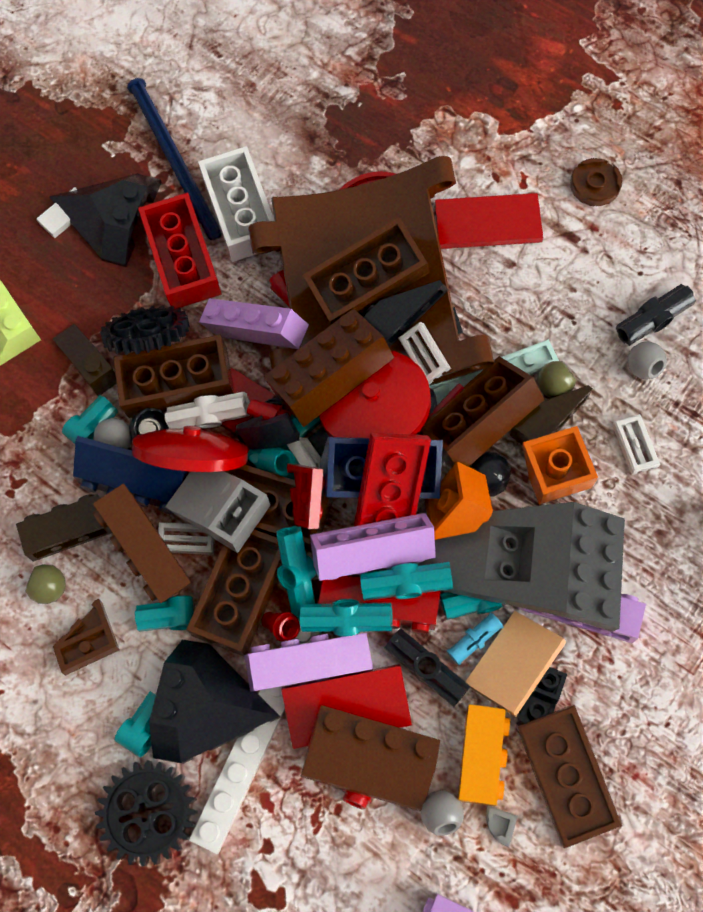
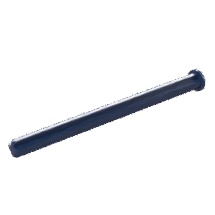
M142 78L131 80L127 85V90L134 95L185 193L188 192L194 211L210 240L220 238L221 230L145 88V80Z

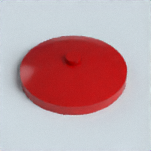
M391 350L394 358L319 415L325 431L330 437L370 438V433L417 435L424 426L431 408L430 387L423 370L409 357Z
M184 426V428L162 429L137 435L132 440V455L144 463L166 469L189 472H220L244 466L248 460V447L238 440L219 433L201 430L197 426Z

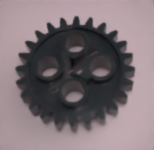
M153 305L149 309L141 307L138 310H130L128 314L121 313V317H113L112 321L105 322L106 326L101 327L100 335L104 348H108L109 352L115 350V353L118 354L124 351L125 355L135 351L137 355L144 350L150 353L154 349L161 350L163 345L171 346V342H179V337H185L186 332H189L190 325L186 312L181 311V308L174 309V306L165 308V305L155 308Z
M146 760L144 769H142L140 763L134 762L133 772L123 767L122 778L115 775L111 776L115 784L113 787L103 786L108 796L107 798H98L97 800L104 805V809L95 812V815L103 817V821L98 823L96 828L106 830L100 837V841L111 840L107 848L108 852L119 849L117 860H122L128 854L129 865H134L138 857L141 866H147L149 857H151L154 865L160 864V854L166 859H171L172 853L170 849L173 848L181 851L182 846L179 840L190 839L185 830L186 827L193 828L196 826V824L189 821V816L198 814V811L189 809V805L197 799L196 797H187L186 794L193 787L192 785H181L185 779L184 775L180 774L175 778L173 777L176 768L171 766L164 772L165 765L159 762L154 770L152 761ZM162 784L165 788V795L162 800L156 802L152 797V791L156 785ZM132 793L135 803L131 809L126 811L123 808L122 800L126 794ZM168 803H173V808L151 813L148 815V819L137 817L124 823L120 822V818L123 816L144 812L145 806L148 808H158ZM164 815H168L172 821L171 829L166 833H162L158 827L159 820ZM134 824L140 826L141 836L136 842H132L128 836V831Z

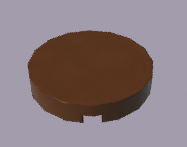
M590 158L582 161L575 168L570 179V188L573 195L580 202L589 206L610 204L617 198L622 187V175L615 165L608 164V161L602 158Z

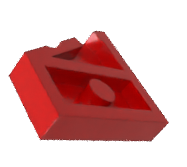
M287 463V473H294L296 488L290 489L295 525L308 529H319V521L322 518L323 512L321 494L325 485L323 469Z

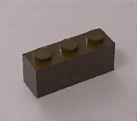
M98 494L85 495L80 497L75 503L57 505L50 512L41 515L32 514L25 517L24 521L16 523L24 555L34 562L111 534L110 528L105 529L93 515V512L97 510L93 503L101 497Z

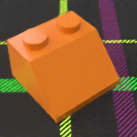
M577 426L523 442L529 480L539 505L593 488L598 475Z
M458 461L441 480L440 499H425L427 517L434 526L435 540L476 532L483 523L490 519L493 513L486 475Z

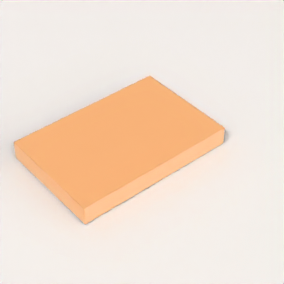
M514 611L465 682L471 686L472 690L499 707L506 709L507 712L516 717L566 641L563 637Z

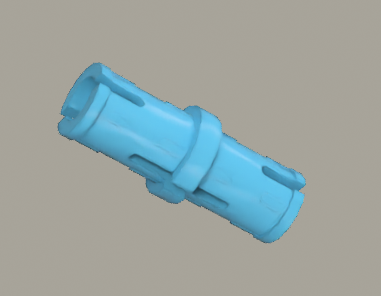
M489 613L473 629L468 628L465 631L466 635L450 649H447L446 652L459 666L476 649L481 650L485 647L484 642L498 630L502 629L503 625L493 613Z

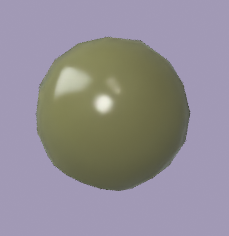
M552 361L545 364L539 371L537 378L541 392L550 398L572 391L576 384V378L563 361Z
M42 564L36 566L30 575L25 592L30 599L38 604L53 603L65 591V576L54 565Z

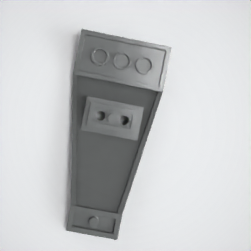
M576 502L493 511L490 519L483 523L476 532L436 539V558L414 563L422 566L450 562L453 589L441 590L444 592L558 615L612 632L620 629L625 518ZM382 568V569H377V570L368 571L367 573H371V572H375V571L392 570V568H389V569H388V568ZM503 568L506 569L508 575L503 572Z

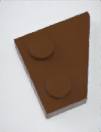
M100 599L95 600L91 604L93 608L82 620L78 618L71 626L70 631L62 636L53 646L61 673L65 676L120 650L104 605Z

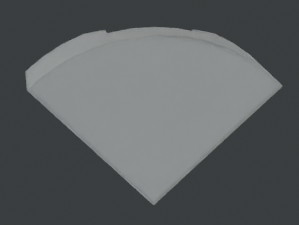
M487 805L486 823L489 831L499 843L509 847L518 816Z

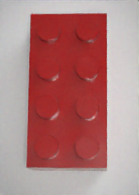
M188 192L139 207L140 216L170 306H174V309L222 295Z

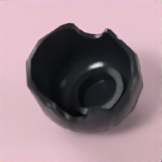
M156 408L141 409L132 417L129 424L132 440L137 435L146 432L169 429L165 421V414Z
M486 451L469 466L486 475L490 497H494L506 489L511 475V467L506 457L497 452Z

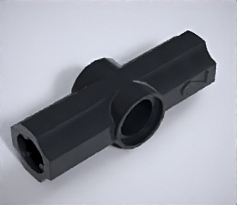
M680 284L660 298L655 296L649 299L638 309V312L617 324L616 331L618 337L624 344L626 343L630 346L652 331L654 333L661 331L672 322L675 316L694 305L696 299L694 298L693 291L688 285Z
M401 628L384 647L386 651L414 673L419 681L427 684L453 707L456 706L471 687L444 665L436 654L426 650ZM425 660L431 661L436 669L432 674H423L419 670V664Z

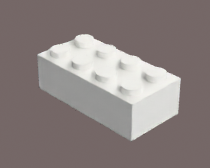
M247 146L198 161L204 184L232 262L257 255L256 253L252 254L248 227L256 222L275 220Z

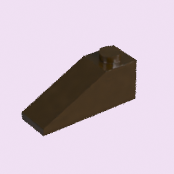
M75 324L53 338L57 346L97 396L102 395L117 384L116 373Z
M587 385L541 402L511 429L510 436L523 446V442L558 432L588 400L593 388Z

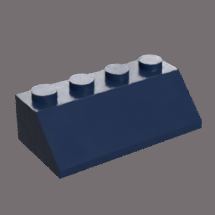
M77 436L75 441L73 477L80 484V488L93 493L96 490H100L108 494L124 483L140 506L148 507L149 504L159 507L158 510L174 515L165 506L188 476V471L153 466L136 459L132 455L131 450Z
M327 438L319 466L320 469H323L325 480L321 495L325 497L359 498L369 438ZM431 440L419 498L440 499L443 440Z

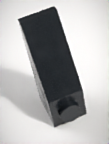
M440 280L380 300L377 304L373 303L365 310L363 318L383 335L390 348L449 289Z

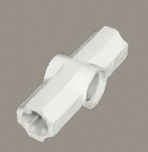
M245 392L220 397L215 395L201 396L195 398L192 403L168 407L165 413V421L169 429L184 428V426L213 428L222 425L224 421L249 417L247 408L250 400Z

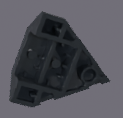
M137 173L49 197L70 218L73 227L96 251L102 261L127 267L135 248L131 234L140 215L138 208L144 206L145 201L154 202L162 181L161 179Z
M181 640L164 662L149 721L153 758L184 764L205 751L216 749L254 731V728L264 723L281 718V716L256 691L250 692L249 683L212 645Z

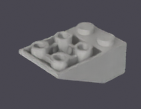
M224 471L190 472L165 508L238 553L270 507V502L265 493L244 480Z

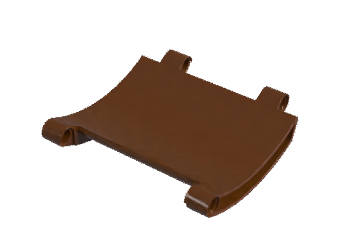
M438 156L396 175L347 189L309 195L272 197L275 221H260L248 227L252 254H266L274 250L281 253L290 309L309 324L300 348L332 325L303 274L398 217L401 218L427 261L430 273L394 295L438 280L449 289L431 199L435 197V194L457 184L450 157ZM450 291L445 293L408 329L410 330L419 322L424 323L451 367L449 371H444L442 376L433 379L434 382L429 384V386L483 370L495 363L488 335H476L461 341L459 340ZM418 331L417 334L419 335L420 339L422 340L423 344L425 345L435 364L437 365V367H439L438 362L436 361L435 357L433 356L432 352L430 351L429 347L427 346L426 342L424 341L423 337ZM410 337L408 340L430 374L432 372L414 340ZM399 339L390 347V350L409 357ZM281 348L271 351L269 353L271 370L298 349Z

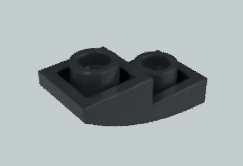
M288 412L264 420L261 415L236 425V429L248 449L274 448L300 440V433Z
M549 667L521 708L516 724L520 725L554 712L567 674Z

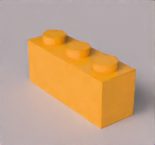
M471 704L467 707L458 799L460 802L496 806L497 800H503L505 783L499 780L500 768H506L507 749H502L503 736L508 737L510 730V718L505 717L506 709Z

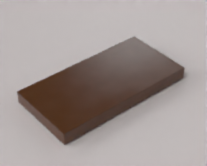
M575 705L567 706L516 726L558 838L564 849L622 826Z

